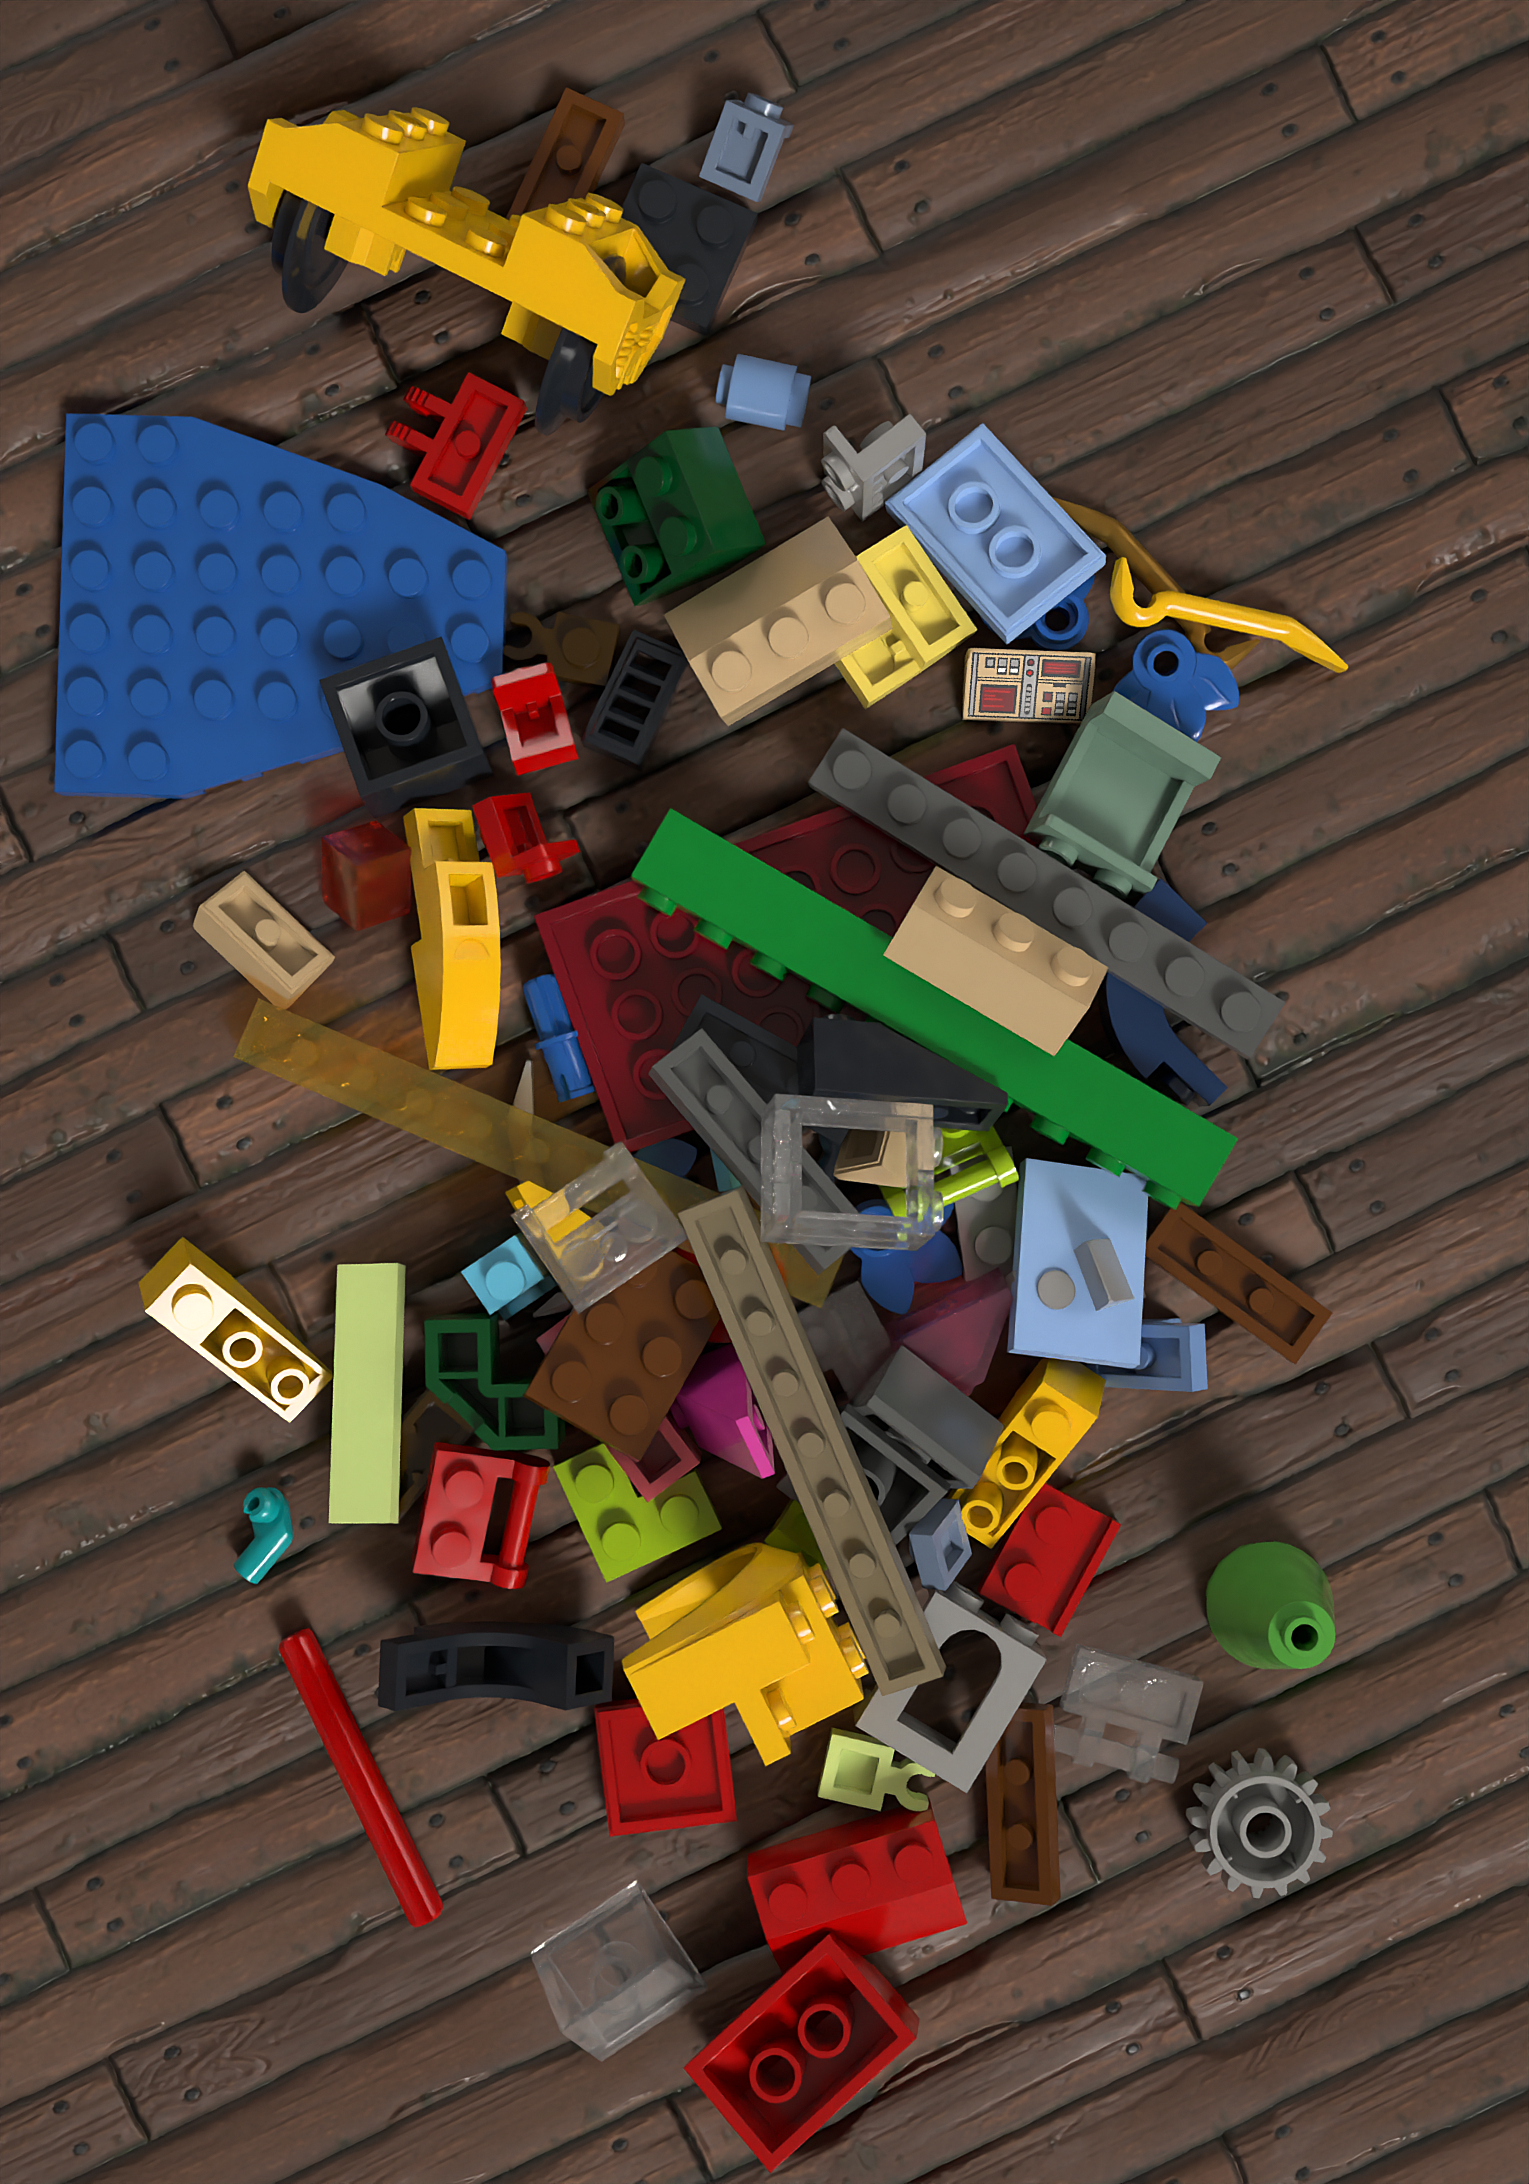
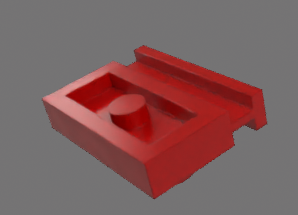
M1045 1482L1011 1524L977 1590L981 1595L1061 1637L1121 1524L1110 1516H1106L1088 1504Z

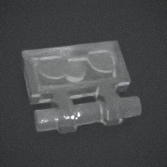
M1076 1643L1060 1706L1063 1711L1083 1717L1077 1730L1054 1724L1055 1751L1071 1755V1762L1090 1768L1097 1762L1125 1770L1127 1778L1148 1783L1150 1778L1173 1784L1178 1773L1179 1759L1158 1753L1161 1740L1163 1738L1187 1745L1204 1682L1200 1677ZM1106 1723L1138 1731L1132 1746L1103 1738Z

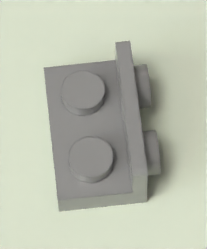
M909 414L896 425H893L890 421L880 424L864 438L860 444L862 451L857 453L837 427L833 425L823 433L824 458L821 459V463L826 475L822 480L824 489L839 509L846 511L851 507L863 522L884 506L885 501L922 472L926 433L912 415Z

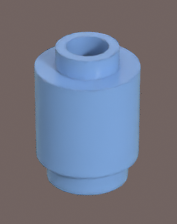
M737 354L734 366L722 365L716 393V403L727 405L726 419L785 431L786 425L801 428L812 376L797 373V366Z

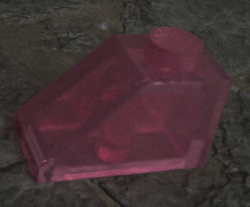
M998 1267L885 1324L891 1347L895 1352L903 1345L962 1393L969 1396L974 1386L984 1382L1013 1301V1296Z

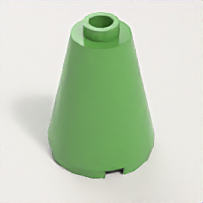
M1274 1541L1249 1543L1239 1546L1219 1561L1207 1583V1619L1211 1632L1228 1654L1246 1665L1261 1669H1306L1320 1664L1329 1656L1335 1643L1333 1594L1324 1571L1312 1557L1288 1543Z

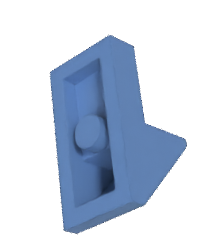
M1179 1318L1142 1319L1139 1366L1131 1369L1087 1363V1368L1106 1380L1105 1387L1186 1392L1208 1389L1205 1324L1182 1323Z

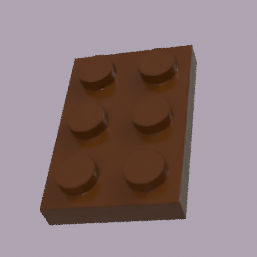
M626 1223L622 1224L522 1396L635 1462L640 1461L721 1318L701 1268Z

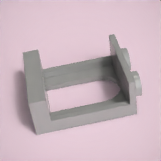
M952 1581L946 1591L927 1589L929 1597L922 1607L938 1648L940 1649L942 1644L951 1635L961 1630H977L987 1634L996 1642L1001 1657V1666L997 1677L958 1742L955 1743L903 1711L918 1685L882 1696L876 1684L872 1692L865 1689L863 1693L864 1699L856 1704L853 1713L856 1727L967 1793L1047 1658L1040 1645L1035 1643L1039 1634L1034 1629L1009 1614H1006L1000 1622L980 1609L984 1603L983 1599L961 1584Z

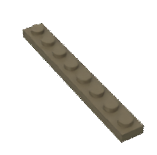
M741 1185L683 1208L678 1212V1216L881 1695L885 1696L943 1677L946 1668L944 1660L744 1186Z

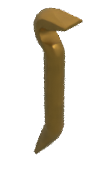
M1052 497L1086 534L1104 542L1119 559L1121 557L1126 558L1129 570L1152 595L1167 590L1185 593L1121 522L1096 510ZM1173 617L1186 631L1185 637L1192 643L1195 652L1207 653L1221 658L1230 670L1235 668L1260 642L1257 638L1229 646L1220 653H1214L1209 651L1204 644L1205 635L1211 631L1210 625Z

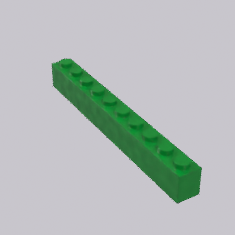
M671 808L631 875L634 883L643 887L638 898L646 904L670 917L676 907L699 920L693 930L711 942L727 949L731 941L734 940L754 952L749 963L766 974L783 982L789 972L811 985L805 995L828 1010L839 1014L845 1005L866 1017L865 1022L878 1023L1007 1092L1008 1106L1004 1110L1005 1112L1014 1103L1034 1115L1029 1126L1062 1145L1068 1136L1091 1148L1086 1156L1088 1161L1116 1177H1120L1124 1169L1136 1174L1147 1181L1141 1190L1143 1193L1173 1210L1177 1209L1181 1201L1187 1205L1200 1206L1238 1140L1232 1134L1066 1039L1055 1056L1042 1050L883 956L893 937Z

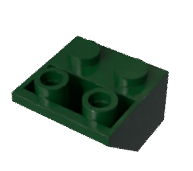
M718 426L664 431L587 490L634 607L645 605L726 572L766 545Z

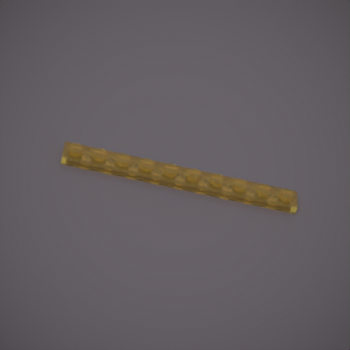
M259 998L233 1056L236 1059L524 1182L528 1180L559 1197L622 1224L626 1223L636 1230L693 1254L695 1253L678 1216V1212L683 1208L719 1195V1193ZM753 1208L789 1295L823 1308L845 1254L820 1275H817L767 1214Z

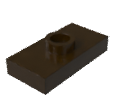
M428 1388L401 1419L398 1521L426 1489L435 1442L463 1446L475 1431L447 1403L444 1404Z

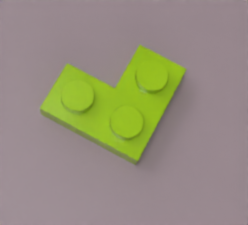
M603 1442L556 1462L553 1466L606 1583L711 1535L723 1527L697 1468L687 1472L647 1503Z

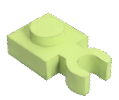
M831 1727L817 1789L818 1797L881 1811L884 1794L887 1793L896 1795L900 1804L909 1810L925 1811L928 1809L929 1804L927 1795L910 1791L906 1786L907 1781L916 1774H923L928 1777H935V1774L908 1757L901 1762L893 1761L894 1749L875 1737Z

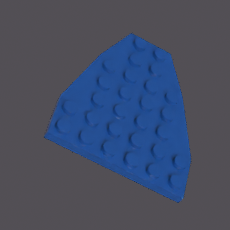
M66 413L54 792L61 796L189 799L205 794L206 789L239 779L245 782L264 776L263 772L295 762L304 764L343 752L344 749L319 680L441 636L464 696L471 693L479 694L492 688L491 679L505 674L503 650L504 646H506L508 556L506 551L381 484L195 417Z

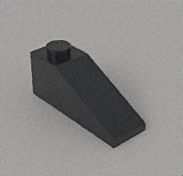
M832 1014L822 1018L813 1017L797 1046L799 1117L989 1131L1008 1106L1007 1092L878 1023L855 1021L853 1017L844 1014Z

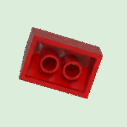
M928 1798V1809L925 1811H912L901 1806L748 1853L747 1878L766 1941L782 1975L828 1932L832 1933L860 1956H865L967 1924L930 1798Z
M828 1932L685 2064L684 2070L767 2170L772 2173L917 2039L920 2018L874 1965L832 1933Z

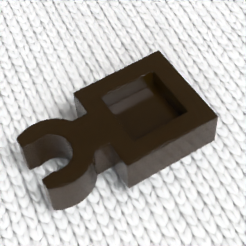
M516 612L511 614L510 622L512 626L529 630L532 633V640L524 648L504 646L503 654L506 659L518 665H528L534 663L539 658L546 659L547 662L553 665L558 681L600 690L605 689L613 669L621 631L619 624L557 612L554 629L542 627L540 621L529 613Z

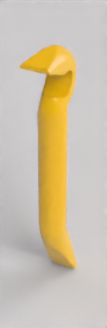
M1121 557L1115 561L1110 588V600L1115 613L1121 621L1128 625L1149 627L1158 623L1165 616L1276 639L1292 650L1337 673L1348 669V665L1312 631L1294 618L1286 615L1170 590L1152 595L1149 606L1141 608L1133 599L1134 587L1127 559Z

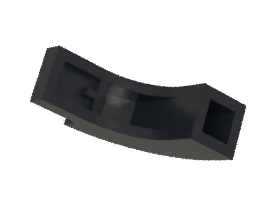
M477 1621L414 1627V1634L380 1641L378 1706L392 1711H399L455 1699L508 1698L535 1702L567 1711L612 1701L614 1636L581 1628L542 1623Z

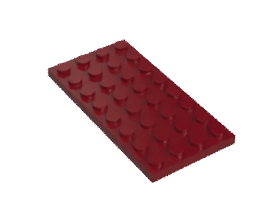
M1015 744L923 776L924 779L1036 848L1039 847V844L1023 835L1037 809V805ZM841 806L733 844L891 937L895 936L936 866ZM633 880L534 915L573 1028L577 1030V1039L619 1156L695 1130L648 1073L654 1064L670 1053L674 1042L701 994L796 1047L813 1017L822 1018L827 1015L836 1014L808 998L805 994L811 985L789 972L784 981L781 982L750 964L749 962L754 952L734 940L731 941L727 949H724L695 932L693 929L699 921L698 919L677 907L670 917L646 904L638 898L643 887L634 883ZM845 1005L839 1013L851 1016L855 1021L865 1022L866 1017Z

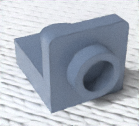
M748 92L745 102L726 100L699 177L755 202L761 201L783 140L790 137L794 126L792 123L780 118L783 107Z

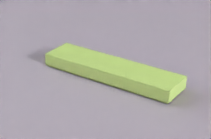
M399 1263L337 1265L329 1523H398L406 1268L405 1265Z

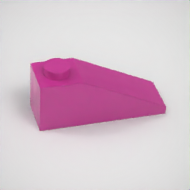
M733 1343L699 1356L670 1407L678 1427L683 1429L689 1426L700 1448L762 1479L775 1474L772 1435Z

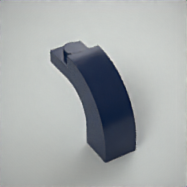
M1161 878L1156 881L1152 891L1140 895L1131 905L1134 909L1188 942L1207 924ZM1106 972L1097 992L1100 1017L1107 1040L1126 1071L1135 1079L1143 1080L1158 1067L1164 1073L1158 1080L1159 1083L1179 1103L1187 1106L1193 1101L1198 1107L1210 1106L1228 1087L1178 1039L1167 1022L1164 1008Z

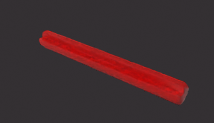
M309 1628L299 1630L284 1638L279 1643L278 1650L409 1924L413 1927L426 1925L441 1915L443 1910L441 1898L313 1631Z

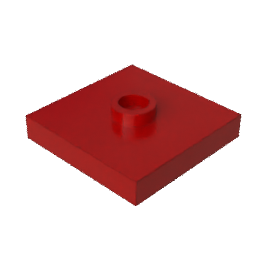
M638 1698L609 1701L595 1705L594 1710L609 1837L737 1821L725 1707L658 1740Z

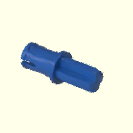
M546 974L528 980L523 985V991L540 1040L534 1046L536 1050L542 1048L553 1080L558 1103L596 1091L577 1039L578 1032L573 1028L555 974Z

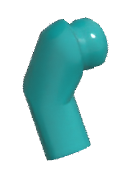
M258 1487L251 1490L243 1502V1512L250 1514L249 1518L252 1521L255 1538L234 1562L233 1566L242 1577L254 1584H258L289 1547L294 1537L289 1502L284 1494L271 1487Z

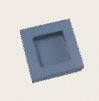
M940 1499L909 1533L910 1555L916 1561L924 1589L946 1591L972 1554L961 1516L959 1500Z

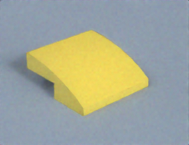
M907 525L855 556L889 613L893 628L834 663L865 709L921 673L977 631V628Z

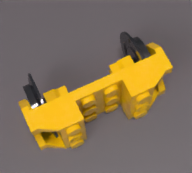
M413 107L411 113L390 110L388 115L377 116L366 113L364 118H360L345 110L332 111L323 124L301 127L282 118L267 119L249 179L248 190L256 221L274 229L271 261L275 272L282 276L283 299L289 309L301 314L314 309L332 290L348 262L365 266L386 276L389 269L399 272L405 252L408 250L512 302L501 334L522 344L529 351L549 360L541 384L535 413V426L539 433L546 436L551 435L563 424L567 417L578 423L584 422L595 410L604 394L611 396L615 393L616 389L622 388L623 383L628 385L637 381L663 339L686 279L668 270L639 226L621 218L624 209L620 205L602 196L588 193L585 199L570 198L567 202L557 205L549 204L546 208L522 214V216L511 215L510 220H507L489 211L490 201L482 195L458 186H454L452 192L449 191L466 141L447 132L449 122L446 119L417 107Z

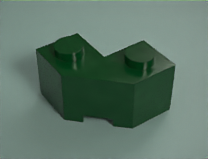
M489 1313L435 1314L424 1320L426 1387L444 1404L447 1403L475 1430L474 1433L492 1450L558 1449L565 1439V1420L522 1396L534 1375H500L499 1313H492L491 1315Z

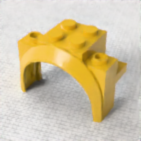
M752 1543L705 1565L635 1610L650 1640L622 1658L621 1661L624 1672L658 1740L735 1703L765 1766L791 1754L790 1735L864 1699L860 1677L869 1673L864 1661L866 1657L851 1624L847 1622L838 1627L833 1617L834 1614L839 1612L834 1601L837 1597L820 1563L809 1567L801 1551L794 1553L763 1543Z

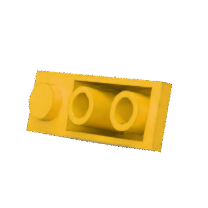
M184 1237L139 1281L146 1313L289 1423L333 1378L332 1372L236 1279Z
M1042 1358L1017 1390L998 1419L1004 1427L979 1481L973 1489L953 1488L946 1498L959 1500L963 1524L969 1535L990 1549L993 1548L1098 1418L1106 1383L1104 1378L1077 1361Z

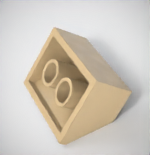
M829 516L664 614L688 662L721 719L728 726L893 629L889 613L859 561Z
M935 866L883 956L1053 1056L1056 1055L1089 1009L1108 969L1107 966L1088 956L1081 949L1071 946L1034 924L1025 916L1005 907L973 888L966 881L956 878L938 866Z

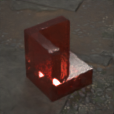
M376 820L321 837L323 902L356 931H360L407 915L410 912L411 847Z

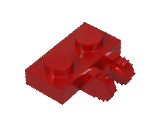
M468 372L452 404L418 387L411 386L406 392L403 401L413 411L422 416H427L438 423H442L434 439L417 432L404 423H397L395 421L390 423L385 436L398 446L424 458L410 484L415 493L470 520L527 410V406L524 400Z

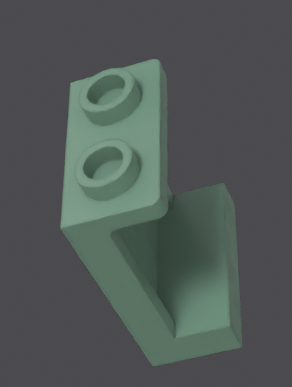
M1113 691L1090 705L1023 835L1039 844V850L1067 867L1074 865L1092 876V883L1118 899H1131L1150 892L1157 881V877L1152 875L1151 871L1193 788L1211 779L1221 757Z

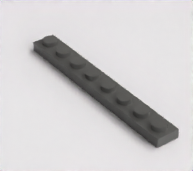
M842 728L808 782L812 789L956 878L966 881L973 888L1012 911L1025 916L1034 924L1071 946L1081 949L1088 956L1107 966L1109 974L1246 1059L1251 1058L1286 1003Z

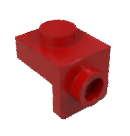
M546 662L532 667H521L491 679L493 693L501 712L512 762L517 775L579 759L564 698L551 663Z
M530 792L491 796L472 805L480 827L481 840L488 850L497 878L523 874L526 883L541 881L562 872L560 861L580 852L576 839L547 843Z

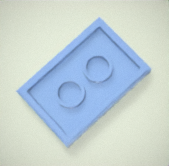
M983 423L885 501L887 513L901 528L905 525L908 526L933 564L1006 644L1010 643L1106 565V555Z
M1029 1158L1020 1163L1013 1271L1016 1270V1279L1012 1282L1007 1352L1131 1369L1140 1365L1148 1195L1141 1190L1146 1184V1180L1133 1173L1122 1172L1120 1177H1116L1103 1169ZM1110 1238L1134 1299L1096 1311L1074 1249L1089 1240ZM1053 1270L1066 1273L1074 1282L1076 1291L1072 1303L1059 1310L1045 1306L1037 1294L1039 1279L1045 1273Z

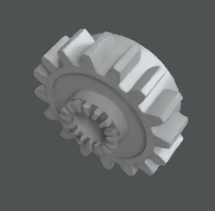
M1263 1748L1257 1749L1254 1763L1248 1764L1238 1750L1231 1752L1233 1768L1225 1772L1220 1766L1212 1763L1208 1768L1215 1779L1214 1783L1210 1787L1195 1783L1192 1788L1203 1804L1202 1807L1186 1809V1816L1190 1823L1201 1828L1188 1836L1190 1843L1196 1852H1205L1200 1861L1210 1876L1222 1870L1221 1880L1228 1890L1233 1892L1241 1883H1244L1253 1898H1260L1263 1888H1275L1280 1896L1286 1895L1288 1883L1298 1879L1306 1884L1310 1880L1307 1869L1313 1861L1324 1863L1326 1856L1319 1847L1321 1839L1332 1837L1333 1830L1319 1816L1330 1810L1329 1803L1321 1794H1312L1318 1783L1307 1771L1296 1775L1297 1765L1287 1755H1283L1277 1764L1273 1766L1271 1756ZM1271 1813L1272 1819L1269 1821V1827H1265V1831L1262 1832L1260 1830L1258 1831L1259 1834H1255V1832L1249 1834L1246 1831L1249 1821L1255 1815Z

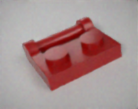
M435 1442L411 1558L413 1573L487 1581L508 1589L525 1587L529 1565L524 1562L539 1486L547 1483L550 1462L542 1457L530 1454ZM497 1477L513 1479L515 1482L500 1555L482 1554Z

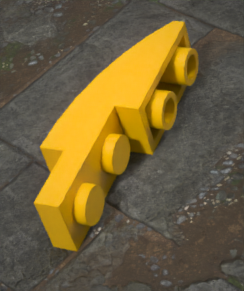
M414 808L403 816L422 937L421 940L411 946L429 1070L487 1068L493 1062L497 1036L501 973L500 927L492 862H479L471 810Z

